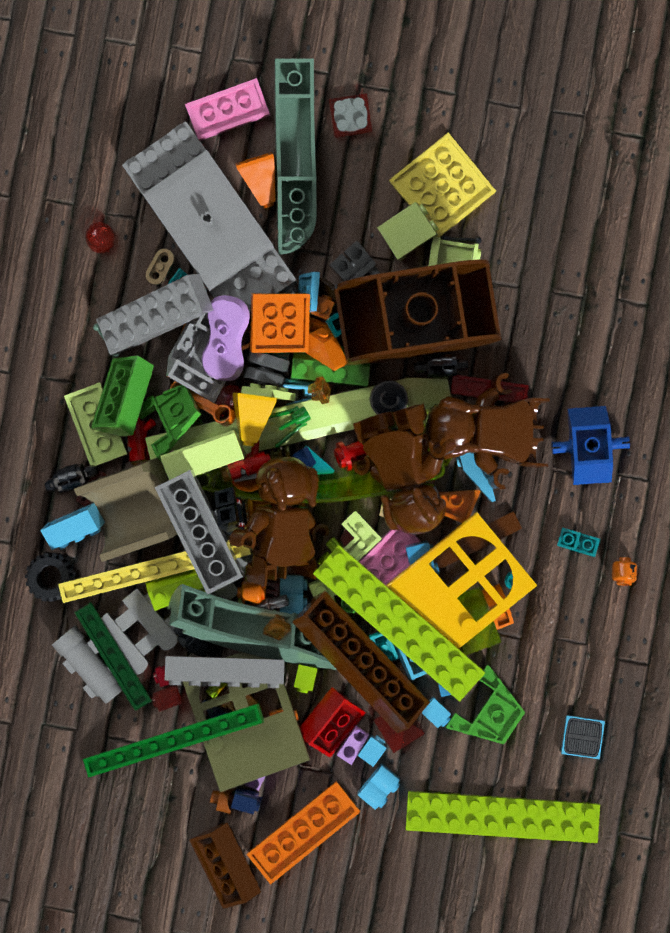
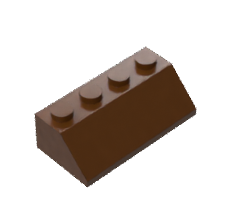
M228 823L217 825L189 839L223 909L246 903L261 893L258 882L254 878L250 866Z

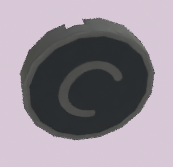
M384 380L374 386L369 400L373 411L378 415L406 408L408 395L405 388L397 381Z

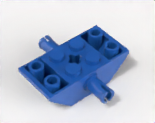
M606 406L567 409L569 440L551 442V447H560L552 449V454H571L573 485L612 482L613 449H629L630 443L622 444V442L630 441L629 436L611 437V426ZM589 440L595 444V447H592L591 450L587 447Z

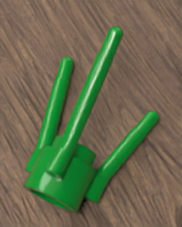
M296 406L292 409L270 415L269 419L294 413L291 415L292 420L280 426L279 430H283L294 423L298 425L275 445L276 448L286 442L302 427L308 425L307 421L311 420L304 406L301 408Z

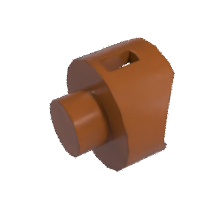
M236 788L222 792L212 791L210 803L217 804L216 811L230 814L228 798L236 791Z

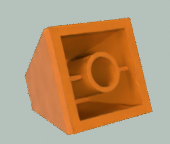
M269 152L235 163L237 170L263 208L274 206L276 198L273 153Z

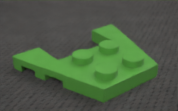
M183 385L166 390L160 396L148 397L141 407L139 414L141 419L157 410L167 434L151 444L156 457L160 461L161 455L169 453L201 415L190 390Z
M486 665L483 669L485 674L480 681L494 691L472 723L455 712L445 727L464 734L505 744L525 714V711L491 667Z

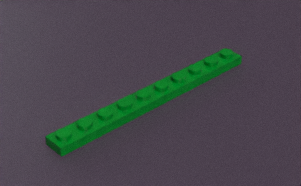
M258 703L85 758L83 762L89 778L264 723V719Z

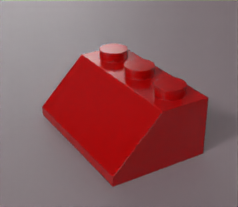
M331 687L304 723H302L300 727L302 737L310 746L331 757L366 712L344 694Z

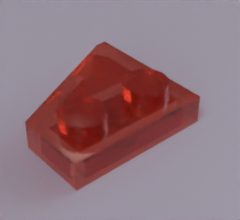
M381 716L373 719L393 753L425 734L422 729L413 724L409 729L397 734Z

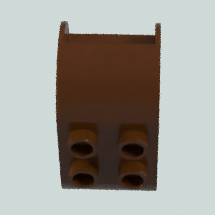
M478 259L359 277L335 285L334 290L346 364L364 365L462 350L502 340L489 261Z

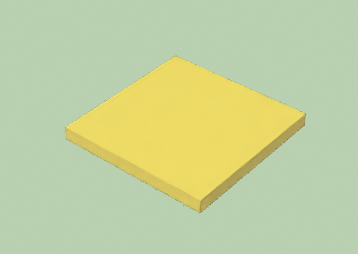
M449 132L389 180L409 206L414 202H417L419 206L421 204L424 205L428 212L426 217L429 221L433 220L439 229L436 231L437 237L444 235L496 193L493 186Z

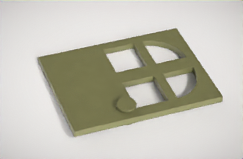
M240 652L226 657L238 659H269L244 652ZM183 682L197 723L206 720L204 710L233 701L235 710L249 707L245 696L267 688V684H260L259 688H242L240 683V687H228L229 694L200 703L199 693L201 686H189V682ZM284 684L279 685V688H275L283 712L263 718L264 723L203 742L220 792L310 760Z

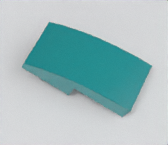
M562 527L557 546L595 557L600 538Z

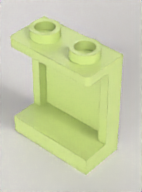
M414 202L377 227L399 261L406 258L407 254L431 238L438 236L436 231L439 229L433 220L429 221L426 217L428 212L423 204L419 206L417 202Z
M433 237L428 266L465 260H478L481 256V249H478L479 244L476 243L472 245Z

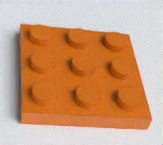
M251 293L250 352H309L310 294Z

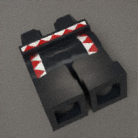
M233 487L214 492L216 508L218 509L216 510L218 526L229 535L236 529L245 530L244 527L249 520L247 503L242 501L241 498L236 497V491Z

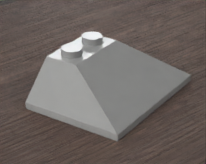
M204 314L186 323L168 356L166 376L215 403L226 381L210 377L202 366V354L210 335L207 314Z

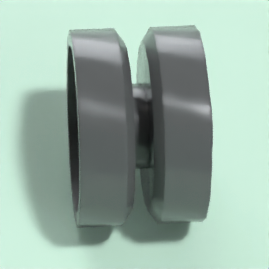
M249 351L247 362L257 366V368H244L242 378L264 386L272 385L283 388L285 377L275 373V371H288L290 362L268 354L252 353Z

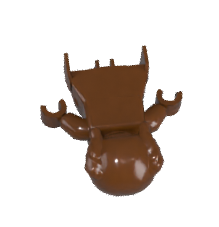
M508 373L493 377L490 384L491 387L477 397L475 405L450 396L442 399L429 412L425 422V432L428 435L429 441L438 438L442 447L445 441L451 438L455 440V450L443 456L444 459L456 458L466 453L474 454L475 464L487 475L489 474L488 483L496 490L506 489L505 485H501L498 482V475H507L510 471L505 468L498 469V464L492 456L520 466L548 467V464L537 463L536 448L538 443L543 441V438H533V429H544V426H539L537 423V410L541 403L550 402V399L527 398L504 406H494L501 395L512 392L510 388L504 390L500 385L502 379L508 378Z
M424 403L395 412L381 413L353 423L358 441L364 445L363 450L367 454L364 460L359 459L353 462L352 467L354 471L359 475H365L370 472V476L383 486L386 491L400 489V491L393 495L391 500L386 495H381L383 516L389 529L401 530L410 535L430 532L441 523L446 512V502L440 498L439 491L433 484H423V482L434 478L440 472L444 460L443 456L452 453L456 447L455 440L452 438L445 441L442 447L438 438L429 441L423 423L427 419ZM397 425L398 430L392 431V428H394Z
M294 457L273 458L264 463L256 474L259 496L270 505L257 506L255 513L247 521L244 527L245 530L236 529L229 538V543L232 546L240 547L243 545L252 549V562L245 566V580L262 586H267V578L271 580H277V577L286 579V573L316 579L313 573L317 569V561L314 558L315 550L312 541L316 540L315 534L328 536L329 534L327 525L316 522L307 507L296 505L307 499L311 507L316 506L319 485L317 471Z

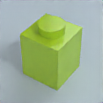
M298 665L294 687L297 688L298 692L308 693V691H313L318 667Z

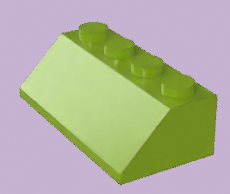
M195 569L145 582L154 611L167 607L172 594L181 584L206 592Z

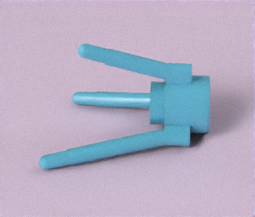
M285 378L286 383L292 384H283L284 388L303 389L304 396H307L305 399L286 405L320 398V383Z

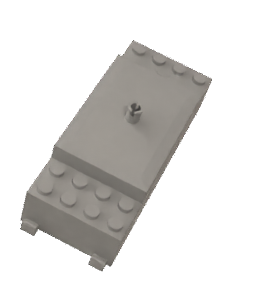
M186 121L173 128L171 132L136 156L124 162L123 168L197 274H200L203 283L214 298L226 295L242 300L247 305L251 317V293H298L294 287L297 285L295 277Z

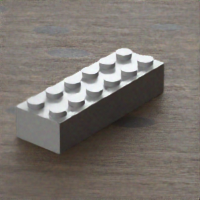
M191 274L96 320L109 354L113 355L130 350L214 309L200 274Z
M189 470L155 487L207 595L244 577L245 574L223 529L218 526L217 517L194 471Z
M166 656L165 681H169V685H181V682H189V686H201V682H208V686H220L221 683H228V687H240V683H246L248 687L259 688L260 684H267V688H279V685L284 684V660Z

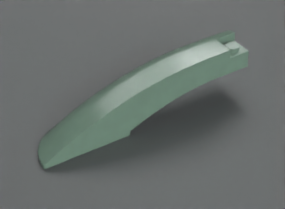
M274 59L275 166L279 255L291 253L299 249L311 237L316 225L314 59Z
M184 584L177 587L171 596L168 610H171L169 625L183 629V634L260 657L337 670L292 623L298 616L296 613L278 612L233 602L211 594L207 595L206 592Z

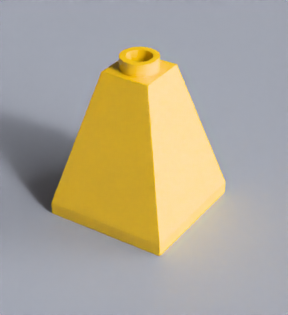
M233 393L239 439L243 441L242 445L254 447V443L258 442L277 398Z

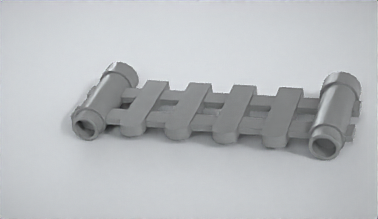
M224 531L227 540H229L230 535ZM253 553L237 558L244 574L246 564L252 562ZM232 582L210 594L231 600L236 596L238 588ZM136 588L122 600L128 607V610L115 620L108 612L101 618L138 675L144 672L148 666V660L145 657L148 652L157 645L163 650L173 648L178 641V636L173 632L174 626L169 625L170 616L164 620L157 610L154 611L148 593L144 596ZM138 620L148 631V634L134 644L124 631ZM75 625L57 639L52 646L61 657L64 656L66 659L62 664L71 674L76 671L86 683L83 689L91 698L99 696L106 704L118 695L122 689L109 668L97 655L98 650L92 640L86 642L85 636Z

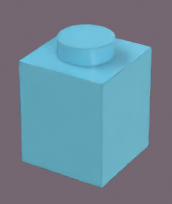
M432 697L422 714L437 728L440 726L444 727L451 718L449 716L451 713L435 697Z
M370 735L358 756L374 767L387 749V746L384 744L386 741L378 735L375 737Z

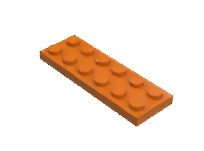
M335 781L252 848L246 855L271 885L359 814L361 810L341 785Z

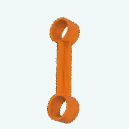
M175 381L171 385L170 389L182 384ZM190 390L197 407L211 414L217 423L222 426H230L235 421L236 414L233 409L227 405L218 406ZM229 410L228 418L220 421L221 413Z

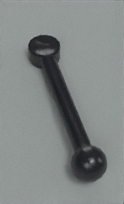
M442 236V240L475 242L476 244L482 242L480 237Z

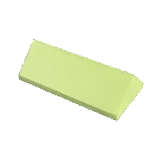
M232 430L161 455V460L167 476L171 480L189 470H193L195 475H199L245 458L246 452L235 431Z

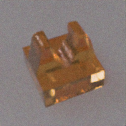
M323 376L317 377L316 382L308 386L307 392L312 393L311 399L313 401H320L321 404L329 403L331 388Z
M276 614L275 618L271 619L263 628V634L280 641L290 631V624L285 622L283 616Z

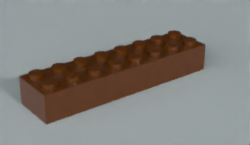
M326 591L315 596L292 621L397 734L409 729L430 703Z

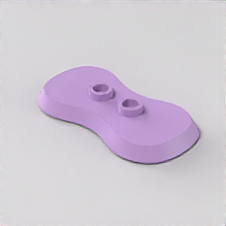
M223 295L215 297L211 301L214 310L207 313L210 335L202 354V366L210 377L221 381H232L237 379L243 371L244 358L241 342L249 324L250 314L247 305L242 300Z

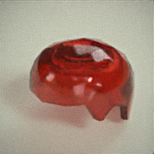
M95 222L89 225L85 235L88 247L93 252L99 254L108 252L114 245L112 228L103 222Z

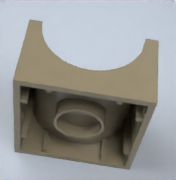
M158 458L98 478L74 489L76 496H83L91 503H95L105 521L103 524L105 545L102 553L99 554L102 562L168 540L177 535L155 487L168 481L162 462Z

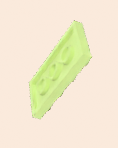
M100 382L64 396L90 466H98L128 454L121 436L91 428L103 391Z

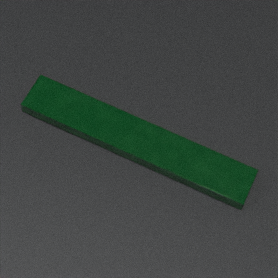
M90 602L75 611V615L134 710L136 711L151 702L150 695L93 603Z

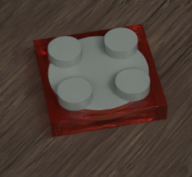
M367 93L329 99L335 138L372 132Z

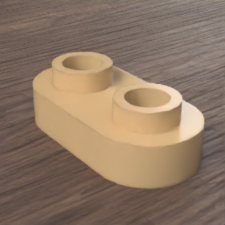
M160 249L155 254L146 271V279L150 284L160 285L167 277L175 260L170 250ZM163 256L169 258L167 262H162ZM154 273H159L158 279H153Z

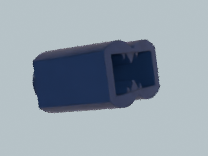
M237 786L231 808L254 814V811H259L262 797L259 796L257 791Z

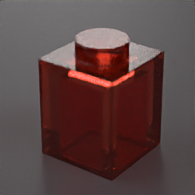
M177 685L155 691L153 693L154 697H151L154 708H158L159 712L182 703Z

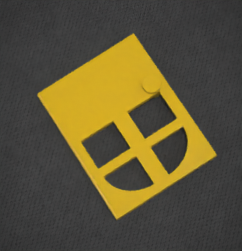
M476 512L390 581L387 586L455 646L460 648L528 594L537 584L478 512ZM467 536H477L486 539L496 548L475 565L456 541ZM448 547L455 552L469 569L450 586L444 583L429 564ZM506 559L512 571L513 582L509 594L503 599L486 579L485 575ZM478 581L497 605L476 621L458 600V597Z

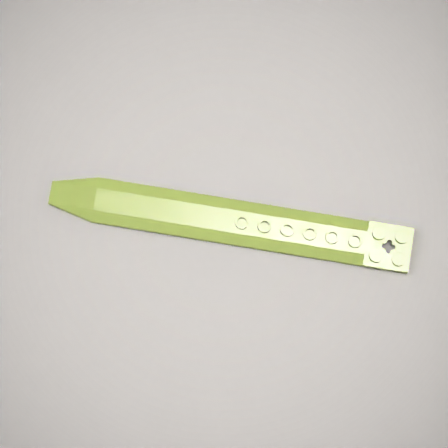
M408 377L394 380L401 384L407 392V407L424 403L427 410L439 404L442 399L448 396L451 397L447 378ZM375 385L273 408L271 414L289 410L296 406L299 408L304 406L311 420L307 421L308 425L298 430L281 446L353 430V423L377 415L373 411L369 400L371 390ZM294 413L268 419L259 438V451L275 448V445L298 426L294 423L283 430H279L280 426L292 420L291 415ZM236 418L230 426H222L215 421L190 427L171 450L175 451L232 430L235 431L239 438ZM167 433L145 437L150 460L157 458L151 444ZM242 445L246 454L251 452V446Z

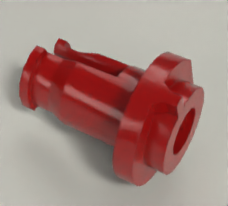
M342 441L336 443V449L333 452L340 469L344 468L348 472L352 470L354 461L365 458L367 454L363 450L364 445L358 441L347 446Z

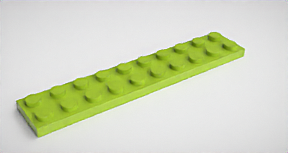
M340 544L337 545L313 573L459 702L485 674L481 667Z
M408 791L405 829L408 831L598 843L600 804Z

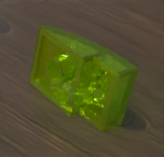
M480 587L466 591L458 597V600L476 621L489 611ZM494 621L462 646V650L466 655L501 643Z

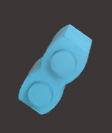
M286 574V579L280 578V596L287 595L289 599V605L280 608V612L299 614L306 607L307 598H303V593L307 591V579H304V576Z
M381 763L359 789L357 795L375 810L378 807L382 808L388 800L386 798L390 792L394 793L399 788L400 784L398 782L400 778Z

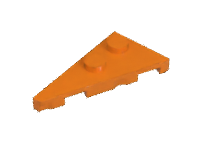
M481 491L439 492L440 498L446 502L444 516L460 523L466 521L471 516Z

